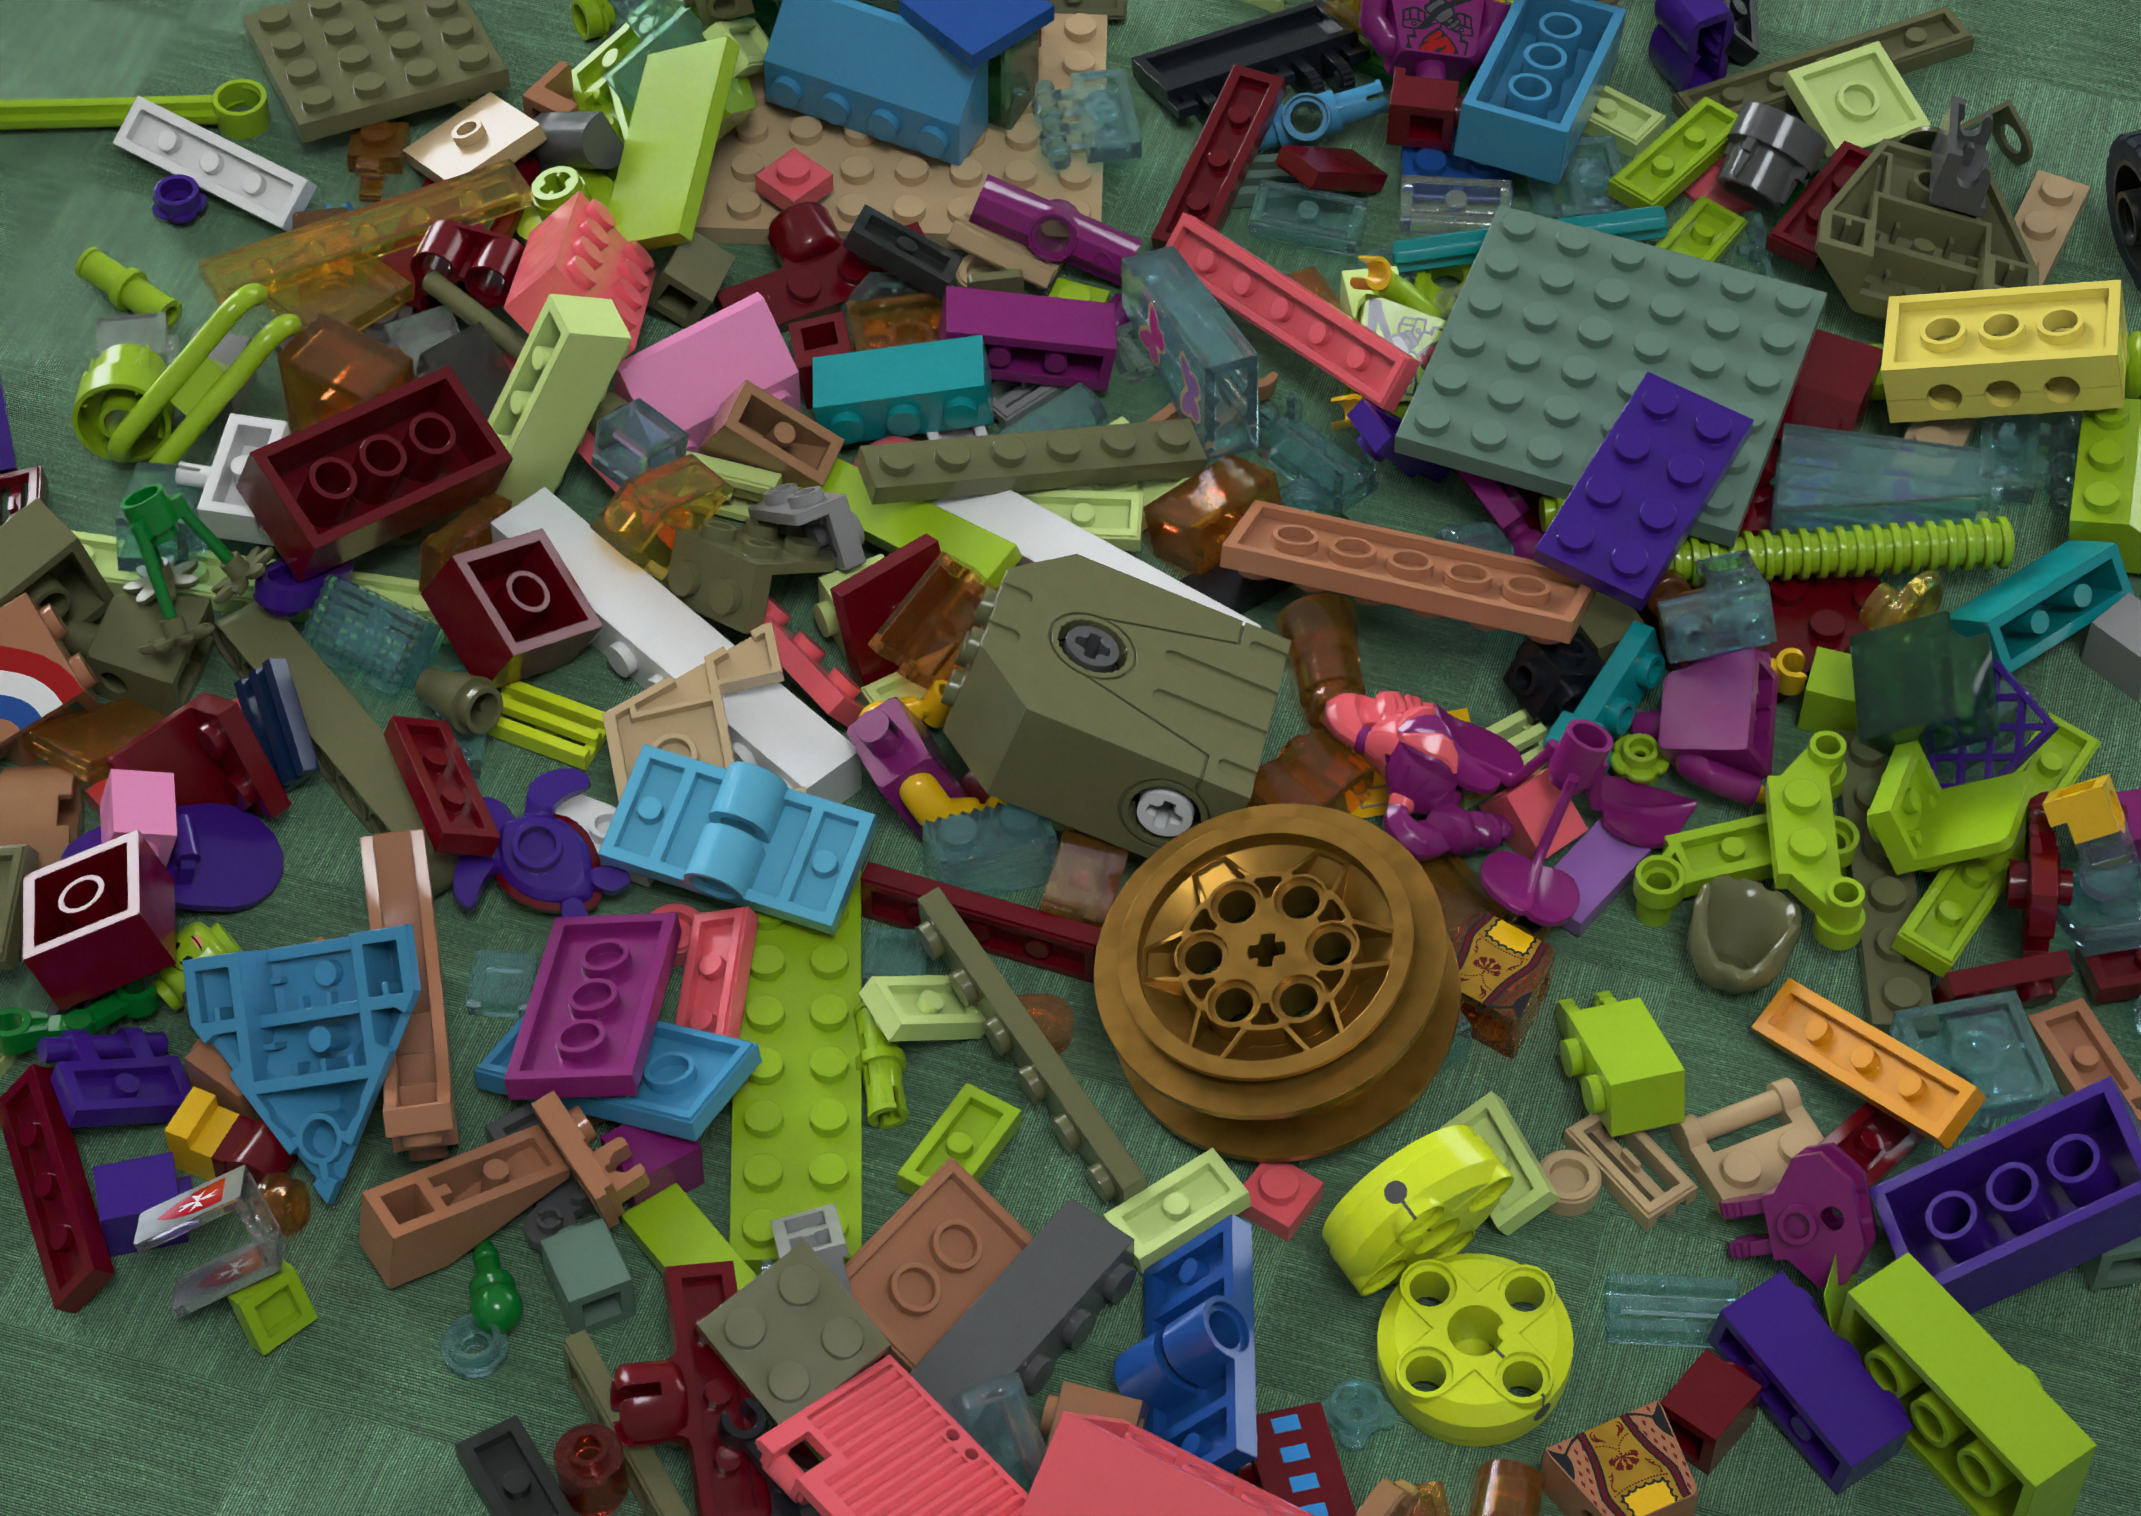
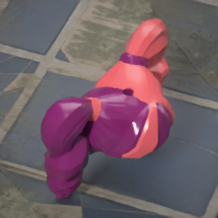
M1380 691L1375 698L1356 693L1339 694L1326 702L1323 716L1324 726L1334 739L1354 749L1357 755L1363 756L1383 780L1386 781L1389 801L1383 817L1384 831L1401 843L1418 862L1429 861L1448 852L1456 856L1474 855L1476 850H1494L1500 847L1502 839H1511L1514 828L1504 816L1496 813L1491 814L1483 810L1468 812L1458 806L1464 799L1462 788L1457 785L1459 777L1458 753L1454 746V736L1446 725V721L1435 715L1436 709L1433 707L1435 703L1422 702L1420 697L1410 694L1403 696L1399 691ZM1410 815L1426 816L1425 820L1416 821Z

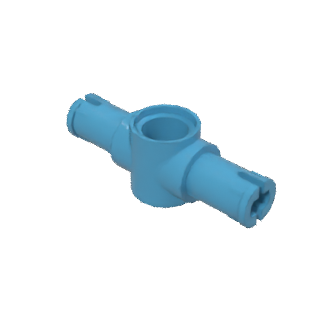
M1380 79L1333 94L1332 90H1328L1318 94L1306 92L1293 96L1286 104L1278 107L1258 152L1279 145L1280 147L1282 145L1315 146L1322 142L1326 136L1344 131L1343 125L1378 114L1389 113L1386 97L1367 101L1383 95L1384 90ZM1309 106L1315 108L1320 113L1322 123L1316 131L1304 134L1298 132L1293 127L1291 117L1297 109Z

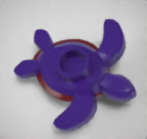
M563 768L548 771L537 776L529 785L524 814L516 818L511 813L509 807L503 802L492 797H483L501 839L493 857L475 855L459 857L452 882L453 897L459 906L469 911L474 909L486 882L494 876L503 891L518 903L534 910L561 914V917L589 916L588 912L598 907L602 893L614 896L630 887L631 878L626 870L613 866H601L595 845L582 826L567 816L555 814L561 804L588 791L591 783L589 777L584 772L575 768Z

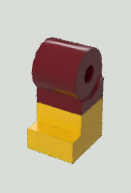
M193 1086L164 1130L169 1152L173 1153L176 1169L210 1181L245 1164L241 1191L261 1198H271L277 1193L299 1158L297 1154H288L263 1120L255 1121L218 1106L216 1095Z

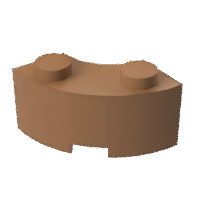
M80 763L4 768L0 775V846L30 845L39 853L36 870L61 861L63 851L69 844L81 836L84 826Z

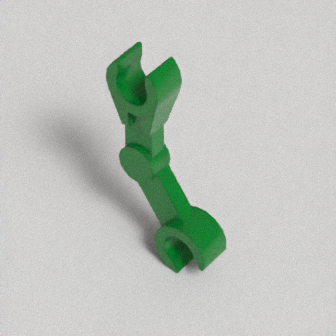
M140 978L115 988V993L85 1009H76L65 1015L49 1016L48 1013L15 1007L1 1009L0 1053L15 1055L37 1048L40 1038L61 1037L65 1030L86 1029L90 1035H95L97 1030L123 1016L134 1019L149 1016L159 1006L157 986L154 984L145 990L144 980Z

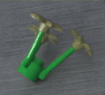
M159 483L150 484L127 495L119 504L145 565L136 568L141 579L127 583L123 586V589L128 594H138L136 601L140 606L146 605L157 598L164 618L159 621L164 636L148 640V644L137 648L139 653L143 655L167 653L177 644L190 646L194 641L207 638L215 630V626L211 625L210 622L187 629L183 615L176 614L172 603L176 600V589L192 588L199 582L196 576L191 575L198 568V561L196 559L176 565L174 555L170 554L166 557H161L157 547L171 540L179 533V528L176 524L179 519H182L221 561L219 567L227 577L211 589L212 592L217 594L213 600L216 604L226 602L234 594L237 596L243 595L248 588V579L254 580L262 577L266 573L265 565L274 556V549L272 547L262 551L259 546L255 547L246 559L237 551L231 553L191 510L182 492L169 497L163 485Z

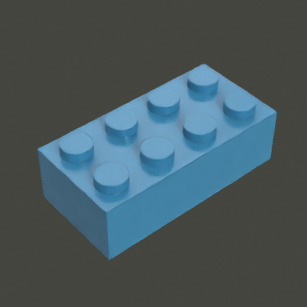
M1514 0L1462 102L1453 155L1472 160L1480 165L1497 167L1525 175L1533 180L1546 181L1558 185L1617 62L1627 9L1594 0Z

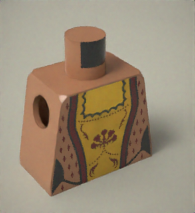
M1658 1400L1550 1446L1544 1452L1539 1485L1565 1516L1695 1515L1699 1498L1697 1485L1666 1413Z

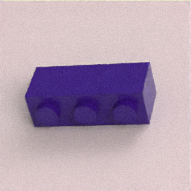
M1783 1271L1777 1273L1720 1311L1707 1341L1724 1361H1732L1739 1364L1751 1375L1754 1381L1763 1386L1759 1399L1760 1405L1836 1496L1898 1454L1913 1428V1425L1907 1419L1904 1406L1893 1393L1883 1390L1863 1367L1862 1359L1855 1347L1849 1341L1839 1338L1820 1316L1818 1306L1811 1295L1803 1288L1795 1287Z

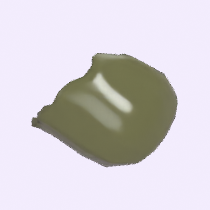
M1725 874L1717 876L1709 883H1704L1694 900L1693 917L1689 925L1686 945L1696 974L1706 985L1735 995L1768 987L1785 968L1800 938L1802 931L1800 928L1802 921L1800 906L1789 900L1782 892L1767 890L1761 883L1749 879L1736 880Z

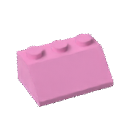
M759 292L622 360L614 373L616 393L630 403L635 410L631 426L620 438L624 442L622 447L630 455L632 454L656 475L655 482L658 485L666 482L665 460L672 447L706 455L698 449L720 405L745 380L752 382L801 412L799 371L764 297Z

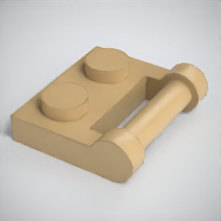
M1788 1077L1769 1083L1766 1087V1092L1698 1118L1693 1114L1685 1115V1122L1672 1124L1670 1128L1676 1147L1720 1216V1201L1766 1192L1775 1184L1780 1183L1795 1155L1807 1146L1817 1145L1825 1139L1803 1107L1798 1088ZM1776 1116L1782 1127L1713 1152L1707 1141ZM1721 1216L1725 1223L1736 1220Z

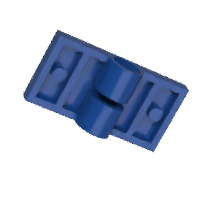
M1232 1214L1144 1270V1339L1119 1354L1114 1364V1377L1120 1393L1123 1396L1143 1400L1149 1406L1145 1422L1146 1431L1230 1473L1257 1458L1258 1441L1256 1426L1252 1224Z

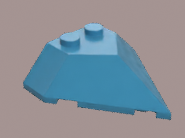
M413 924L350 933L348 937L286 947L233 952L182 961L191 1027L204 1044L212 1043L233 1070L229 1074L230 1078L288 1154H297L316 1179L312 1185L327 1204L335 1203L421 992Z

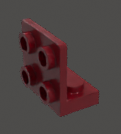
M206 692L201 693L115 751L106 760L110 770L121 769L174 773L176 806L217 803L236 806L242 810H250L274 818L292 805L238 703Z

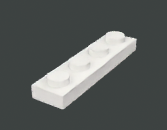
M139 95L113 141V144L122 150L172 175L181 174L192 177L200 189L291 235L293 214L305 210L317 188L309 180Z

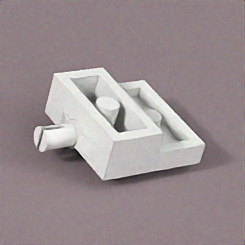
M230 413L212 466L185 463V461L178 463L179 468L176 469L175 474L176 485L204 489L197 511L200 520L217 538L275 546L237 490L236 485L250 452L290 435L287 421Z

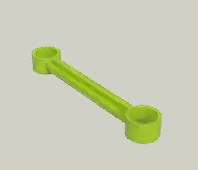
M234 79L225 82L215 90L213 95L143 97L197 125H217L223 135L232 139L244 140L259 136L267 130L271 122L266 90L260 83L250 79ZM137 97L0 100V130L121 127ZM237 107H254L250 110L243 112L230 111Z

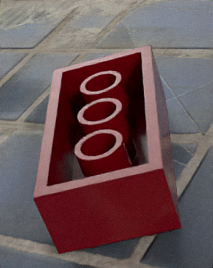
M447 365L250 452L236 488L299 583L495 493L513 457L451 366Z

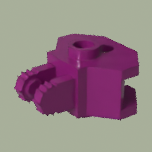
M1834 1142L1811 1145L1804 1148L1792 1158L1780 1183L1775 1184L1766 1192L1728 1198L1719 1202L1721 1216L1724 1218L1740 1219L1751 1215L1765 1214L1768 1233L1741 1235L1727 1242L1730 1257L1745 1258L1773 1254L1774 1261L1789 1260L1819 1288L1826 1287L1835 1254L1838 1285H1844L1852 1274H1857L1860 1271L1878 1237L1866 1171ZM1837 1209H1839L1842 1212L1844 1218L1840 1217L1836 1213Z

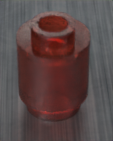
M586 1423L569 1429L561 1436L554 1450V1463L560 1489L572 1509L583 1516H606L612 1513L622 1503L629 1488L623 1446L617 1434L604 1425Z

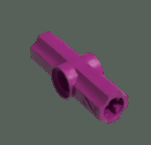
M989 174L969 218V221L1030 247L1033 253L1042 260L1049 262L1063 261L1120 286L1123 285L1142 240L1081 214L1073 204L1066 200H1048ZM1051 220L1059 221L1066 226L1069 236L1062 240L1050 239L1042 231L1041 224Z

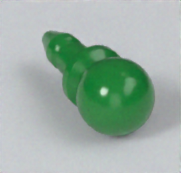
M487 1237L474 1247L472 1255L476 1276L473 1277L469 1284V1294L472 1299L470 1315L473 1323L479 1330L489 1335L498 1336L507 1334L517 1327L522 1319L524 1306L522 1298L516 1290L514 1277L511 1273L502 1269L499 1252Z

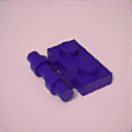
M121 1027L117 1029L115 1034L90 1035L86 1029L63 1031L61 1037H42L38 1041L37 1054L41 1063H56L50 1081L69 1128L170 1122L192 1089L179 1056H166L168 1039L164 1032L144 1033L140 1027Z

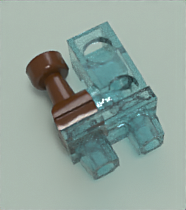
M1747 549L1695 560L1698 589L1691 590L1689 583L1681 573L1667 569L1646 603L1648 610L1658 618L1662 648H1665L1670 664L1710 657V655L1743 648L1768 645L1771 642L1777 641L1769 584L1763 579Z

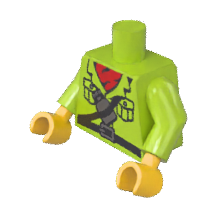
M1360 255L1358 260L1367 265L1368 277L1367 279L1351 277L1350 285L1358 290H1372L1374 294L1366 293L1358 301L1355 320L1421 361L1395 412H1390L1403 419L1447 321L1442 319L1439 307L1411 282L1392 271L1387 259L1381 256ZM1344 384L1343 396L1331 398V403L1341 405V408L1345 411V419L1331 422L1332 430L1341 431L1356 428L1347 414L1361 399L1372 404L1374 403Z

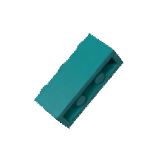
M982 335L812 358L813 410L816 421L845 440L843 444L877 440L886 436H910L994 424L992 373Z
M2068 540L1941 619L1956 659L1973 667L1976 673H1981L1994 659H1997L2012 673L2089 625L2127 593L2130 592L2134 595L2116 542Z

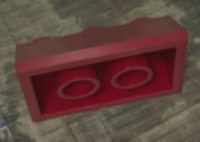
M1817 329L1776 438L1836 458L1850 460L1882 365L1883 349Z

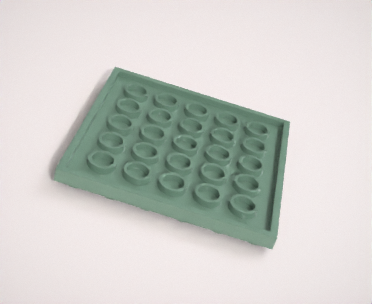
M1499 205L1395 435L1394 452L1566 500L1648 371L1754 420L1751 435L1689 533L1690 536L1734 548L1824 312L1828 293Z

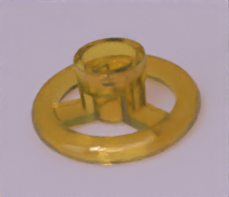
M1935 571L1923 572L1913 578L1901 591L1884 582L1871 593L1862 607L1858 619L1859 623L1873 631L1866 649L1865 658L1888 663L1886 673L1897 667L1910 654L1931 624L1944 592V581L1939 573Z

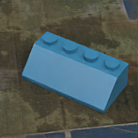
M782 0L764 57L766 101L925 154L929 157L957 166L962 164L988 127V61L971 70L901 15L856 0Z

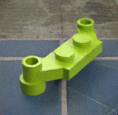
M1825 730L1819 731L1811 737L1809 746L1780 776H1767L1764 794L1775 889H1788L1815 913L1812 933L1821 945L1832 950H1847L1857 945L1862 937L1866 921V914L1862 907L1865 890L1855 879L1841 875L1832 801L1837 799L1844 789L1847 776V765L1844 761L1847 744L1845 739L1838 733Z
M1767 813L1664 836L1663 854L1648 856L1641 860L1636 867L1633 882V893L1637 899L1635 915L1646 926L1661 927L1671 920L1673 910L1684 898L1698 895L1701 886L1704 883H1709L1717 876L1726 874L1736 880L1749 879L1755 882L1774 878ZM1834 815L1841 875L1845 877L1847 866L1856 857L1860 833L1853 822L1842 816Z

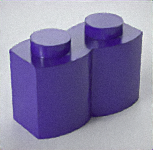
M1656 0L1654 14L1658 25L1650 39L1649 58L1677 92H1681L1725 78L1728 69V58L1724 51L1731 41L1735 26L1734 15L1722 0Z

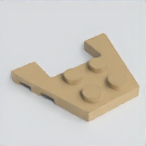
M772 622L762 624L751 630V637L726 650L723 646L704 657L705 663L678 678L673 679L670 675L602 713L618 801L621 799L643 744L725 769L728 768L731 762H735L723 695L785 681ZM806 787L794 789L800 792L807 793Z

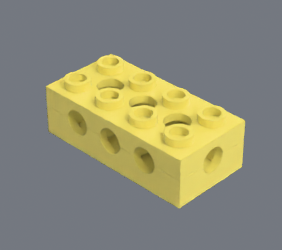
M2121 280L1890 296L1888 299L1881 366L1890 423L1926 422L1930 420L1961 418L1979 419L1991 416L2039 415L2053 412L2099 411L2103 409L2124 408L2128 331Z

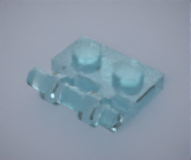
M1124 68L1071 73L1070 88L1055 90L1054 84L1049 80H1042L1034 85L1035 97L1032 99L1031 107L1035 121L1041 124L1042 131L1039 134L1042 154L1049 158L1050 166L1053 169L1064 170L1068 168L1071 164L1070 152L1074 149L1085 150L1087 163L1142 158V139ZM1065 116H1077L1078 122H1062Z
M2041 414L1980 418L1973 496L2031 504L2034 490L2038 488L2045 489L2050 496L2049 506L2052 510L2056 512L2071 510L2080 431L2078 430L2079 420L2077 417L2070 414L2060 415L2056 419V424L2041 423ZM2038 451L2048 452L2050 457L2053 458V462L2037 460Z

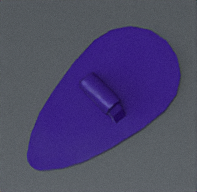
M217 803L176 806L177 838L166 867L174 879L175 908L193 911L234 912L253 908L271 896L283 873V852L275 834L257 816L236 806ZM101 826L81 835L69 844L63 851L61 860L100 845Z

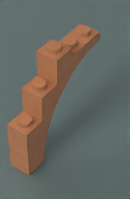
M425 828L363 835L359 839L370 930L413 924L421 992L383 1083L386 1138L392 1137L393 1153L408 1151L409 1161H424L447 1157V1145L459 1144L460 1132L442 983L444 977Z

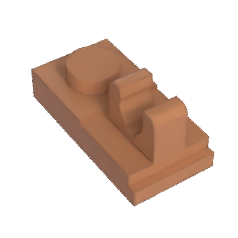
M551 1091L531 1104L544 1133L569 1166L571 1174L599 1216L604 1219L607 1228L611 1229L620 1223L618 1217L625 1213L622 1203L647 1188L650 1184L646 1170L640 1163L626 1172H617V1166L633 1156L626 1140L623 1137H617L592 1151L589 1144L597 1140L598 1137L581 1108L577 1105L567 1111L555 1091Z

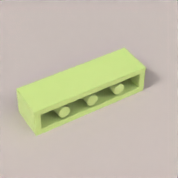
M549 294L488 419L489 424L511 454L513 460L497 491L479 500L483 508L510 510L543 487H546L554 494L555 490L561 485L564 472L577 446L583 442L586 429L599 403L604 400L608 385L621 359L627 355L632 340L628 328L625 326L612 299Z

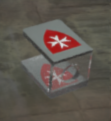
M246 1164L145 1210L139 1215L133 1243L138 1253L146 1252L234 1210H237L253 1239V1242L176 1278L170 1310L176 1319L280 1272L282 1269L286 1237Z

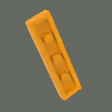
M1791 978L1787 979L1751 1026L1762 1040L1946 1150L1950 1148L1987 1099L1977 1086Z

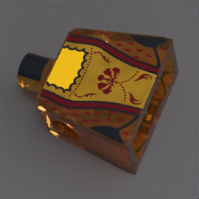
M1487 910L1476 911L1449 934L1455 950L1461 979V1008L1457 1030L1511 1060L1514 1059L1552 982L1556 951L1552 945L1545 942V939L1552 931L1551 927L1536 924L1525 915H1516L1512 922L1509 923Z

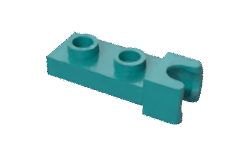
M1636 621L1632 622L1579 703L1574 714L1562 711L1546 735L1543 748H1545L1549 739H1554L1559 743L1568 723L1575 719H1584L1600 725L1611 735L1613 743L1618 735H1623L1627 732L1633 722L1635 709L1648 689H1653L1659 683L1663 675L1665 659L1662 655L1654 627ZM1612 750L1610 751V753H1609V755H1608V757H1607V759H1606V761H1608L1609 765H1608V767H1607V769H1606L1604 775L1606 774V772L1608 771V769H1609L1610 766H1611V764H1610V759H1611V757H1612V755H1613Z

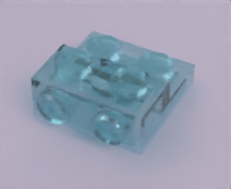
M2016 990L1894 1012L1888 1033L1889 1036L1977 1086L1987 1098L1957 1139L1989 1133L1994 1118L2033 1112L2058 1100L2060 1095L2059 1088ZM1927 1138L1929 1144L1934 1143L1933 1141Z

